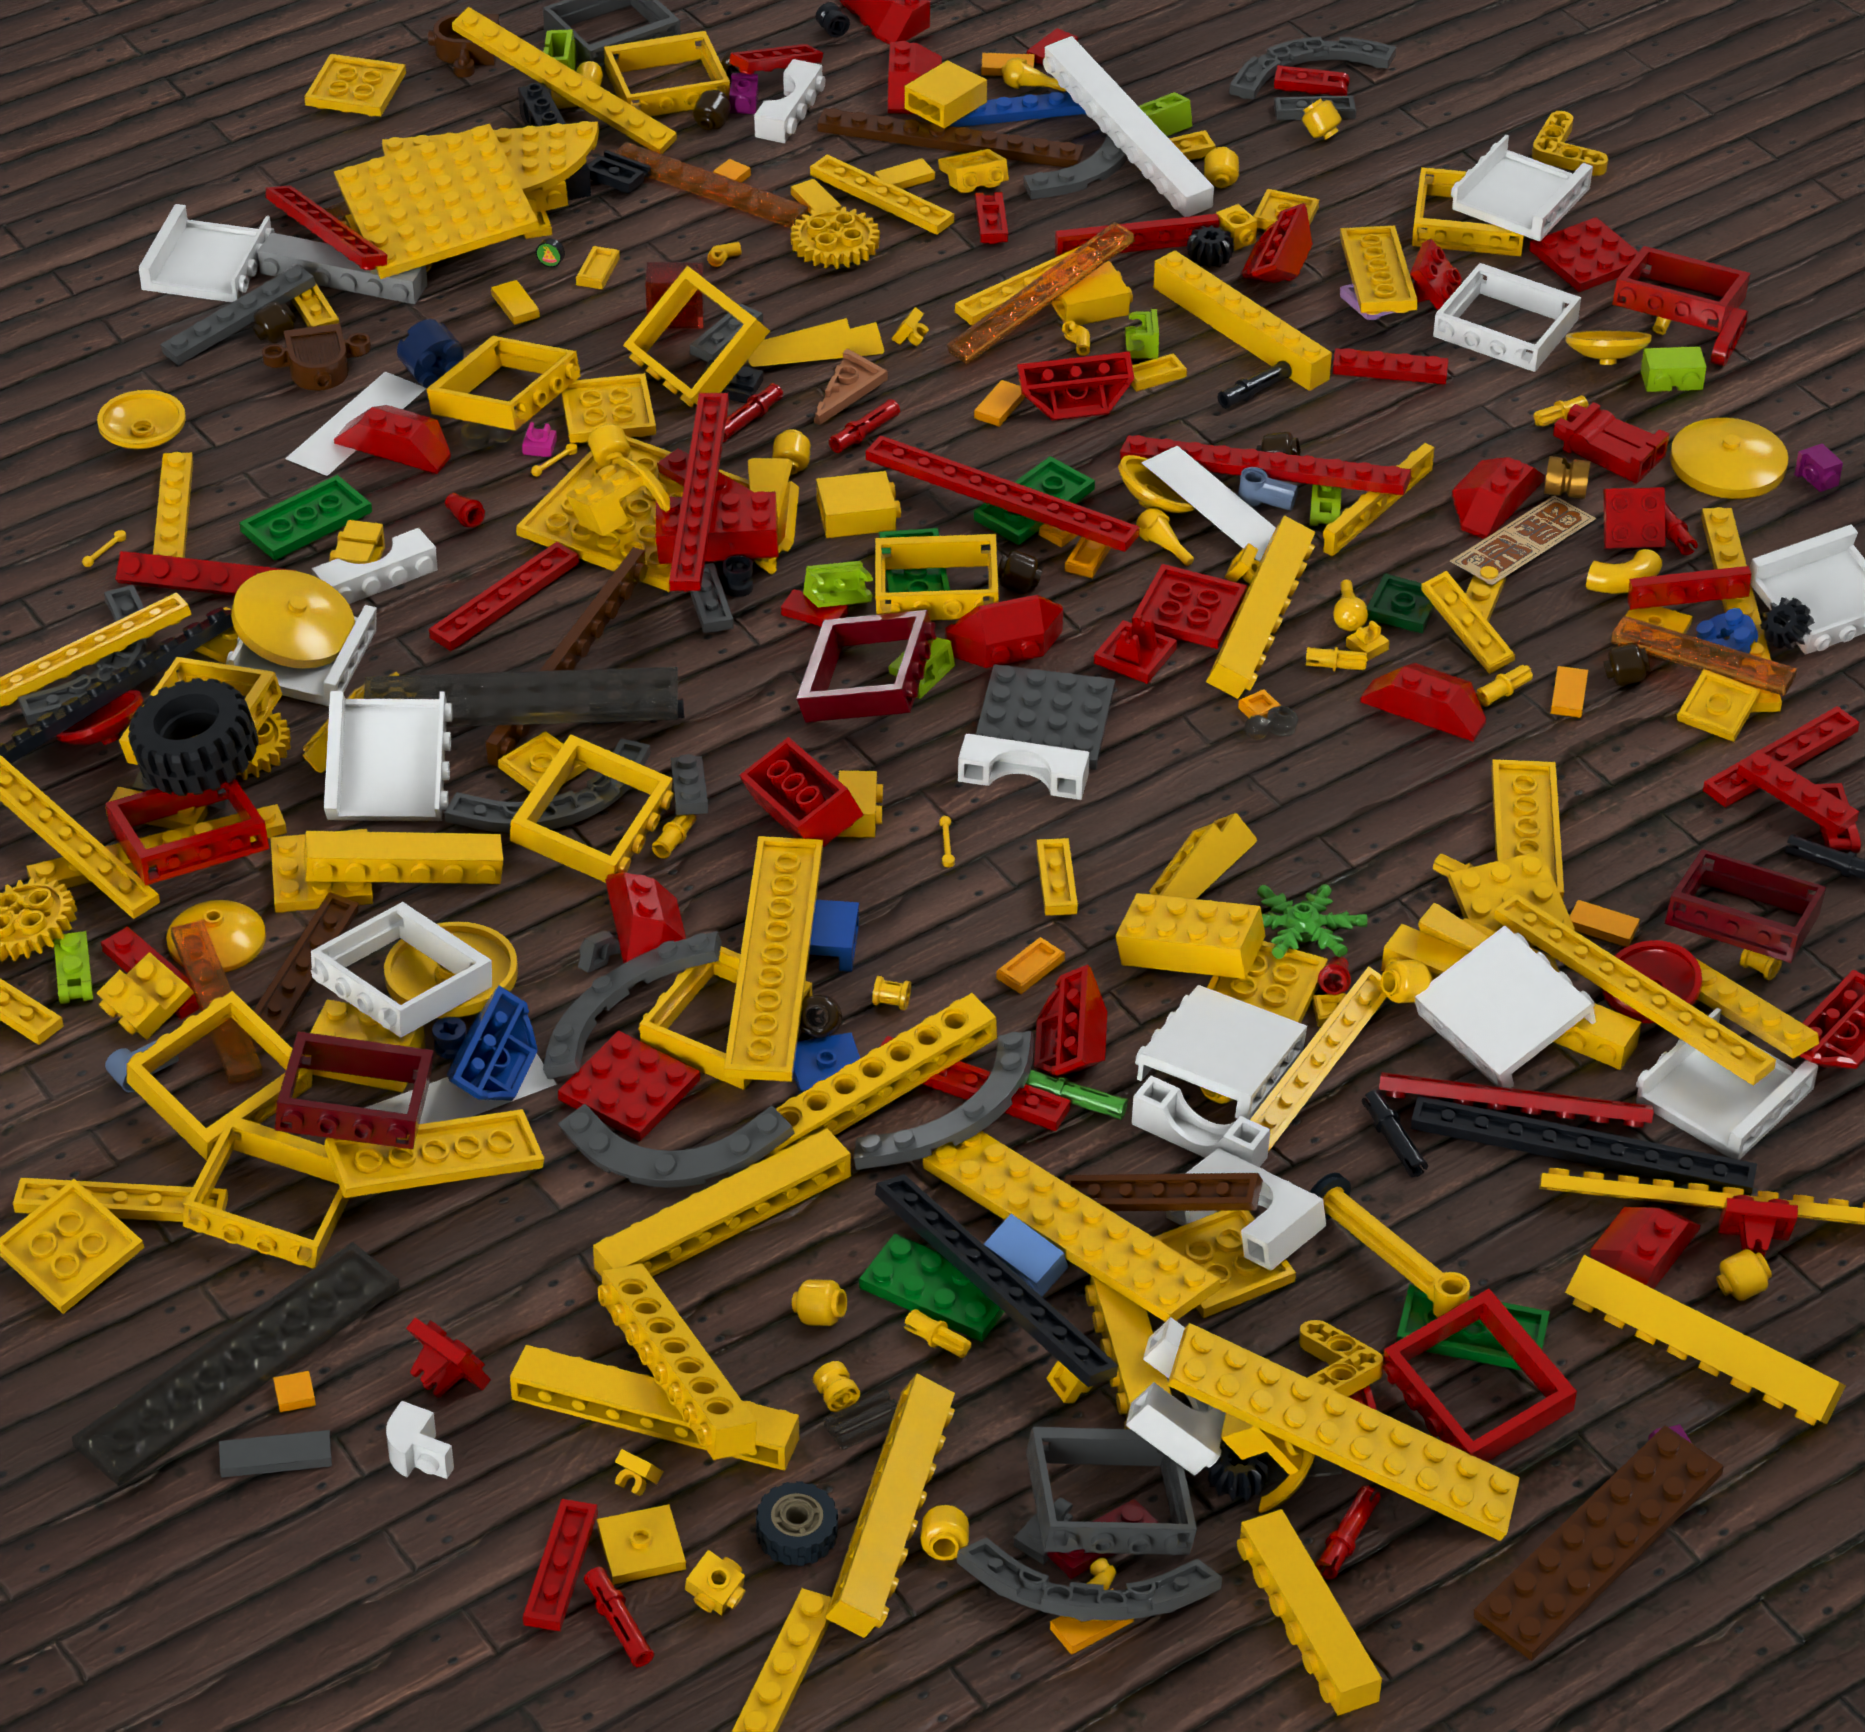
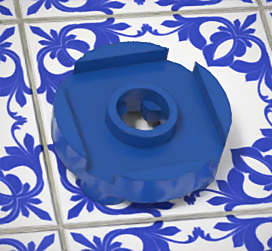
M1732 608L1726 613L1717 615L1709 620H1704L1696 627V646L1701 657L1707 662H1710L1709 659L1717 660L1719 664L1736 662L1748 655L1751 651L1750 645L1754 639L1755 642L1758 640V631L1753 620L1748 615L1743 614L1739 608ZM1727 636H1730V638H1729L1728 640H1724V639H1723V638H1725V637H1727Z

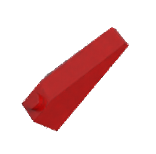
M839 0L852 14H857L860 17V22L864 26L868 25L872 29V35L888 45H890V42L907 41L930 27V0Z

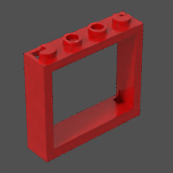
M1643 246L1617 278L1612 305L1720 333L1734 307L1739 308L1745 300L1751 273ZM1646 264L1651 265V270L1643 268ZM1642 276L1723 298L1718 302L1638 280ZM1710 319H1719L1718 325L1709 324Z
M236 779L230 783L225 782L221 784L219 789L214 791L212 789L205 790L204 794L199 795L187 793L186 796H178L174 792L168 794L160 791L159 788H155L105 803L110 830L145 886L269 849L265 821ZM224 788L226 790L224 793H217L219 789ZM227 799L243 820L242 822L149 849H145L132 828L178 814V811L194 806L196 809ZM253 836L256 842L251 843L250 837ZM155 865L156 871L148 873L149 866Z
M1489 1288L1384 1349L1382 1369L1388 1375L1387 1381L1392 1385L1396 1384L1403 1393L1404 1400L1409 1408L1420 1413L1425 1420V1425L1434 1437L1439 1436L1443 1442L1486 1462L1572 1412L1575 1407L1576 1389ZM1480 1319L1546 1398L1473 1441L1407 1361Z

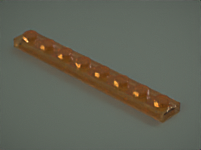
M625 142L614 152L651 166V176L649 178L789 228L795 225L796 219L802 220V214L808 215V206L706 171L703 168L692 166L680 160L661 155L658 152L647 150L632 143Z
M1113 222L948 343L949 353L965 364L970 363L1135 241L1133 233L1118 223Z

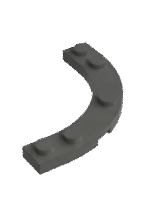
M1310 37L1284 42L1268 48L1267 53L1257 58L1254 56L1246 62L1231 82L1229 94L1243 99L1254 100L1266 81L1276 74L1277 65L1290 67L1309 61L1346 60L1372 65L1375 68L1388 69L1396 56V46L1350 37H1340L1339 41H1323L1321 37Z
M1106 135V139L1099 150L1085 161L1057 171L1025 175L1023 185L1031 200L1077 192L1086 189L1087 184L1097 179L1104 181L1123 166L1128 157Z
M134 585L104 592L105 602L115 622L144 608ZM148 638L140 639L128 645L122 651L113 652L103 657L97 663L98 669L89 676L83 674L60 686L18 697L19 705L27 724H35L40 716L49 712L55 713L62 709L61 704L70 698H80L87 693L86 688L101 681L104 683L111 678L110 674L113 671L125 666L128 668L135 664L134 659L145 653Z
M622 738L613 753L643 766L651 754L649 744ZM598 772L587 781V787L581 791L574 793L571 790L555 796L536 824L548 829L573 825L601 812L613 804L631 786ZM456 792L444 812L445 822L492 833H510L511 820L524 802L496 801Z
M718 932L699 933L691 938L680 941L664 942L658 948L637 956L607 975L595 979L592 986L564 1013L553 1030L543 1066L547 1079L579 1072L585 1043L597 1024L595 1017L603 1009L609 1011L619 1001L630 994L628 990L633 988L639 981L644 980L648 984L680 970L719 961L722 941Z
M1010 1032L1006 1035H999L995 1064L987 1081L969 1100L952 1112L915 1128L879 1135L870 1134L865 1137L856 1138L854 1152L856 1169L888 1166L925 1158L932 1155L931 1149L949 1142L956 1146L992 1124L1013 1104L1012 1096L1019 1088H1024L1028 1080L1033 1059L1034 1039L1032 1032Z
M583 1104L558 1123L561 1131L575 1147L603 1171L609 1174L613 1172L626 1177L632 1183L666 1188L704 1184L708 1178L729 1172L730 1175L737 1173L760 1160L795 1134L793 1127L772 1105L733 1134L709 1145L686 1150H655L632 1144L613 1133L586 1104Z
M987 1537L957 1551V1563L998 1595L1039 1611L1072 1617L1079 1621L1126 1620L1171 1613L1220 1590L1222 1585V1576L1199 1559L1190 1561L1154 1578L1126 1583L1125 1590H1104L1103 1585L1070 1582L1069 1587L1051 1583L1049 1582L1048 1575L1018 1562Z

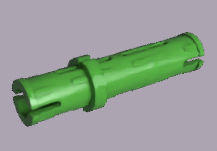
M1031 1070L1026 1082L1027 1085L1067 1098L1071 1100V1104L1103 1113L1119 1120L1123 1119L1128 1106V1099L1113 1096L1069 1082L1068 1078L1063 1076L1056 1078Z

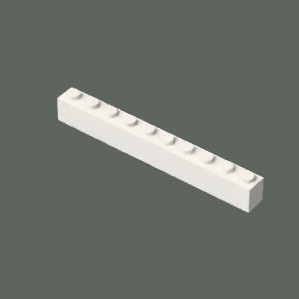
M1072 36L1045 46L1043 66L1046 72L1058 81L1060 87L1064 88L1071 95L1073 101L1085 110L1087 116L1099 125L1101 131L1113 140L1115 146L1127 155L1129 161L1142 171L1143 176L1156 186L1157 191L1170 201L1175 210H1178L1184 217H1190L1213 207L1214 186Z

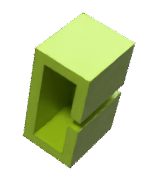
M573 29L547 31L543 52L575 71L577 51Z
M1644 348L1641 374L1646 392L1672 391L1673 386L1677 387V391L1703 390L1706 364L1701 348Z

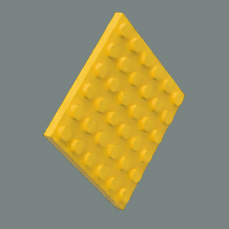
M490 123L334 171L336 182L360 235L388 255L387 265L376 266L380 279L540 229L538 220Z
M626 436L630 446V453L627 458L645 466L657 478L669 497H682L684 487L658 472L657 462L672 452ZM591 451L516 526L517 536L547 547L559 542L579 554V559L614 572L633 547L644 550L645 564H647L648 570L646 577L641 582L670 592L669 578L672 563L659 564L655 537L656 500L645 485L619 500L629 522L605 536L580 525L566 494L574 490L573 487L577 483L599 475L598 472L606 467L595 462ZM719 469L720 473L749 489L748 479Z

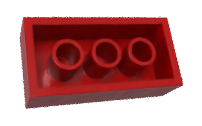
M776 491L715 495L705 561H722L732 555H744L750 559L779 557ZM670 497V510L667 512L660 509L656 501L655 537L659 564L672 563L682 497Z
M789 737L739 775L755 802L795 838L823 840V848L864 815L848 788Z

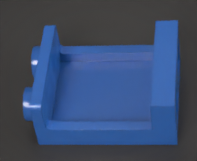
M816 900L809 955L839 957V971L852 972L859 930V902Z

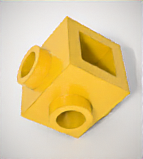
M707 1550L686 1578L685 1590L694 1596L693 1600L700 1608L709 1613L714 1610L722 1616L728 1606L734 1609L746 1592L742 1588L745 1575L741 1573L743 1571L742 1568L732 1559L724 1557L722 1560L713 1552Z

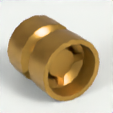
M1549 456L1544 494L1561 496L1563 492H1567L1569 497L1585 499L1591 461L1574 459L1572 463H1568L1566 458Z

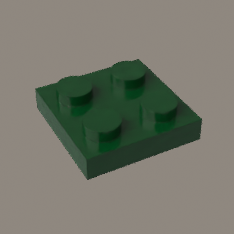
M1384 573L1367 606V619L1423 634L1435 607L1422 592V583Z

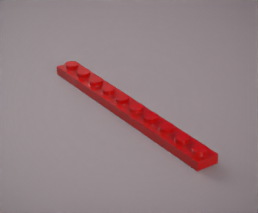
M699 393L670 571V591H701L729 406L728 393Z
M881 435L866 450L867 461L1126 552L1139 537L1140 527Z
M1128 435L1120 450V460L1128 455L1150 459L1166 450L1179 446L1209 472L1241 476V472L1245 468L1257 467L1264 470L1268 478L1275 480L1404 495L1411 480V469L1398 466H1380L1367 462L1356 463L1340 459H1322L1309 455L1297 456L1283 452L1272 453L1255 449L1231 448L1225 445H1206L1199 442L1189 443L1173 441L1167 438H1148L1142 435Z

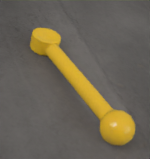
M574 443L567 444L566 449L540 466H533L531 469L532 475L538 477L542 474L543 470L568 454H576L577 445Z
M123 530L116 531L114 538L91 556H85L82 559L83 565L91 567L94 564V560L114 544L125 541L126 532Z
M944 815L939 819V824L943 829L945 855L942 857V864L944 867L950 868L955 865V857L951 855L949 836L951 819Z

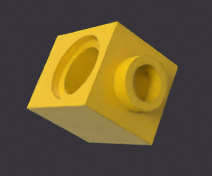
M1239 204L1216 212L1219 218V227H1223V231L1231 232L1234 251L1256 243L1257 219Z

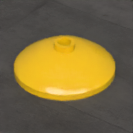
M1583 331L1567 334L1565 341L1571 348L1583 356L1599 359V364L1614 365L1617 364V359L1633 356L1647 347L1651 342V334L1634 331Z
M137 390L118 395L104 404L97 416L98 429L101 435L109 442L128 449H148L165 444L182 430L186 421L185 409L182 403L174 396L156 390Z
M1128 455L1121 459L1118 465L1120 476L1130 493L1138 499L1139 504L1144 508H1158L1166 513H1185L1195 509L1141 463L1147 460V458Z
M211 900L196 904L179 914L169 926L166 940L171 957L179 965L198 973L217 974L236 970L256 958L265 944L266 931L262 918L250 907L229 900Z

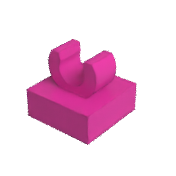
M530 422L522 444L523 455L552 457L557 441L556 430H551L550 425L545 423L544 429L534 428V422Z

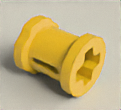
M1744 949L1739 964L1744 968L1751 967L1763 973L1765 979L1772 980L1780 970L1783 961Z
M877 976L872 994L873 1005L885 1003L897 1005L900 1007V1010H906L911 995V981L898 983L884 980V977Z

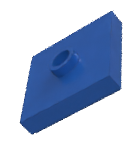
M852 1032L797 1042L793 1075L800 1094L810 1089L818 1081L825 1080L837 1073L845 1065L852 1064L860 1059Z

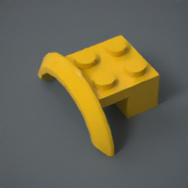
M624 457L615 458L612 465L606 466L598 472L599 475L590 480L577 483L573 487L574 490L566 494L580 525L602 536L629 522L619 500L643 485L654 496L660 509L666 512L670 510V497L657 478L642 464Z
M1227 1413L1225 1415L1221 1439L1241 1460L1268 1452L1289 1474L1275 1490L1261 1497L1259 1512L1264 1513L1279 1507L1303 1484L1312 1467L1315 1454Z

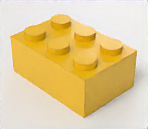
M330 999L326 1000L310 1032L313 1034L425 1048L424 1026L400 1038L368 1015L362 1013L352 1004ZM313 1070L312 1075L402 1093L407 1085L406 1082Z

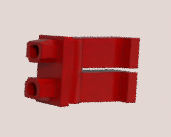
M1594 402L1587 408L1574 404L1568 412L1567 420L1560 418L1555 422L1553 436L1564 441V451L1568 453L1574 451L1577 455L1636 484L1666 456L1670 433L1660 429L1655 434L1616 419L1607 410H1600L1601 405Z

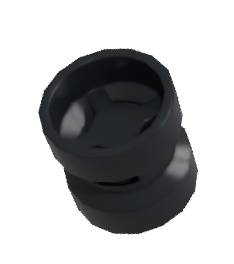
M827 2L821 5L816 12V21L831 37L843 36L848 31L850 19L844 12H841L835 3Z
M732 555L726 558L723 562V573L725 575L723 580L724 591L733 597L749 595L754 588L753 577L751 576L753 573L752 560L744 555Z

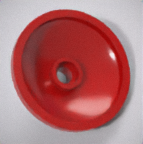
M130 690L61 732L56 737L59 741L67 744L91 745L102 742L103 745L110 744L119 739V733L130 725L139 706H142L144 698L140 691Z
M1660 940L1643 941L1630 945L1614 955L1690 1005H1693L1700 995L1702 989L1700 965L1696 958L1680 945ZM1602 989L1604 999L1613 1011L1641 1023H1655Z

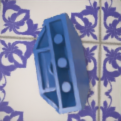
M500 985L495 989L471 1025L447 1073L451 1083L478 1100L512 1101L516 1097L538 1051L533 1027L527 1015L529 1013L528 1005L525 1001Z

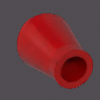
M456 493L448 495L445 500L446 508L452 512L462 526L476 527L484 520L485 510L480 501L463 497Z
M1333 957L1318 975L1320 987L1328 994L1338 995L1344 993L1350 987L1349 963L1344 957Z

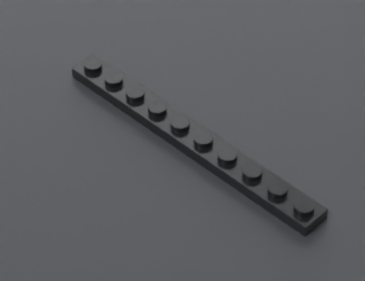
M223 607L210 611L206 614V620L186 626L182 629L183 634L177 638L170 637L158 644L160 648L156 651L146 652L137 656L134 659L135 664L128 668L125 666L113 671L110 674L111 678L104 683L101 681L86 688L87 693L80 698L73 697L61 704L62 709L55 713L49 712L40 716L36 720L37 724L33 727H25L14 732L11 735L12 740L5 744L0 743V755L12 764L173 663L176 657H184L233 626L231 610H224Z
M1422 1096L1417 1097L1411 1119L1410 1129L1687 1185L1688 1183L1709 1185V1189L1722 1192L1723 1187L1744 1189V1195L1748 1196L1752 1194L1757 1163Z
M905 1174L876 1183L875 1195L1087 1387L1117 1376L1119 1365Z

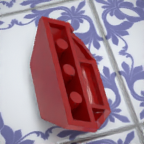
M906 41L890 42L888 113L914 114L905 109V85L942 64V56L917 43Z
M1304 203L1285 209L1277 215V221L1270 225L1256 242L1241 273L1243 278L1277 283L1283 280L1291 281L1300 274V270L1313 245L1307 207Z
M1130 351L1017 364L1021 393L1052 421L1108 415L1135 379Z
M389 405L371 407L348 422L334 438V444L438 474L451 458L449 447L437 419Z
M1510 457L1481 460L1452 490V498L1460 519L1461 530L1482 539L1489 537L1544 482L1545 475L1536 468Z
M1039 595L978 606L961 617L955 624L947 626L945 628V639L951 641L954 658L983 668L993 667L994 664L1003 665L1043 657L1062 633L1063 607L1061 604L1054 603Z
M1417 663L1403 666L1372 680L1360 697L1361 703L1474 742L1486 724V717L1471 682Z
M625 872L607 875L605 882L623 963L658 948L664 942H676L686 939L677 898L657 880L645 875Z
M1088 964L1059 976L1055 983L1057 988L1048 997L1037 1018L1034 1068L1039 1072L1059 1076L1078 1072L1105 1061L1108 1012L1092 969Z
M1853 969L1802 1022V1024L1818 1033L1819 1044L1799 1055L1800 1057L1825 1068L1857 1069L1865 1060L1864 974Z
M1624 1207L1590 1249V1257L1655 1289L1699 1232L1701 1225L1671 1210Z

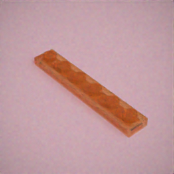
M1623 616L1612 633L1611 643L1617 645L1636 643L1639 648L1644 647L1647 654L1701 671L1706 669L1738 682L1785 696L1796 678L1797 668L1627 616Z
M201 920L171 927V937L202 1012L214 999L224 997L232 990L204 921ZM229 1018L209 1032L229 1084L262 1076V1065L250 1035L232 1018Z

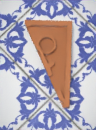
M849 349L844 350L843 360L840 365H837L835 375L831 377L825 390V398L817 406L814 423L821 425L887 381L888 371Z

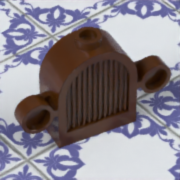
M462 13L450 14L440 18L434 24L433 30L428 32L429 46H435L437 57L444 62L453 64L454 74L461 78L472 76L475 73L474 65H495V55L452 29V22ZM482 14L500 25L499 14Z
M340 323L283 331L285 348L277 344L268 345L262 350L263 363L268 367H289L291 378L299 387L307 390L321 391L334 388L343 383L348 376L347 358L361 357L369 353L371 343L370 337L365 333H354L347 340H344Z

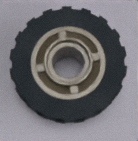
M796 1481V1483H782L781 1486H775L770 1489L768 1494H764L761 1498V1503L757 1506L756 1539L758 1544H761L762 1551L770 1555L772 1560L783 1562L784 1565L789 1566L791 1564L805 1566L807 1563L813 1564L818 1562V1559L824 1558L829 1554V1550L833 1549L838 1531V1509H835V1501L828 1496V1492L817 1488V1485L812 1483L805 1484L802 1481Z

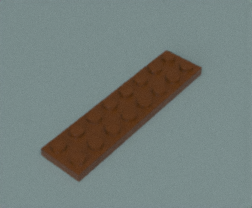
M1664 1425L1474 1609V1618L1529 1660L1533 1661L1723 1474L1724 1466Z

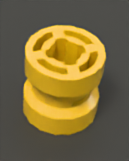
M839 1361L824 1364L813 1376L815 1387L819 1393L824 1394L823 1400L829 1410L833 1412L848 1410L854 1406L860 1397L859 1388L853 1380L849 1379L850 1373L845 1365Z

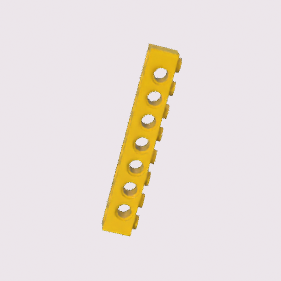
M970 993L962 999L955 1000L950 1006L937 1014L928 1016L923 1022L908 1031L901 1032L893 1040L881 1047L872 1049L867 1055L854 1063L845 1065L832 1076L818 1081L810 1089L798 1096L789 1098L784 1104L777 1107L776 1110L793 1127L795 1134L764 1157L767 1159L778 1151L787 1149L803 1141L808 1136L815 1135L827 1128L835 1136L929 1080L931 1076L939 1074V1072L996 1040V1016L973 993Z
M640 1263L603 1270L602 1285L598 1287V1299L601 1306L606 1307L612 1316L614 1324L619 1326L625 1334L628 1344L630 1346L633 1345L640 1356L642 1364L647 1365L652 1372L656 1384L662 1386L668 1395L671 1405L676 1406L682 1415L685 1425L690 1426L697 1436L699 1445L705 1447L713 1460L754 1452L757 1420L644 1265Z

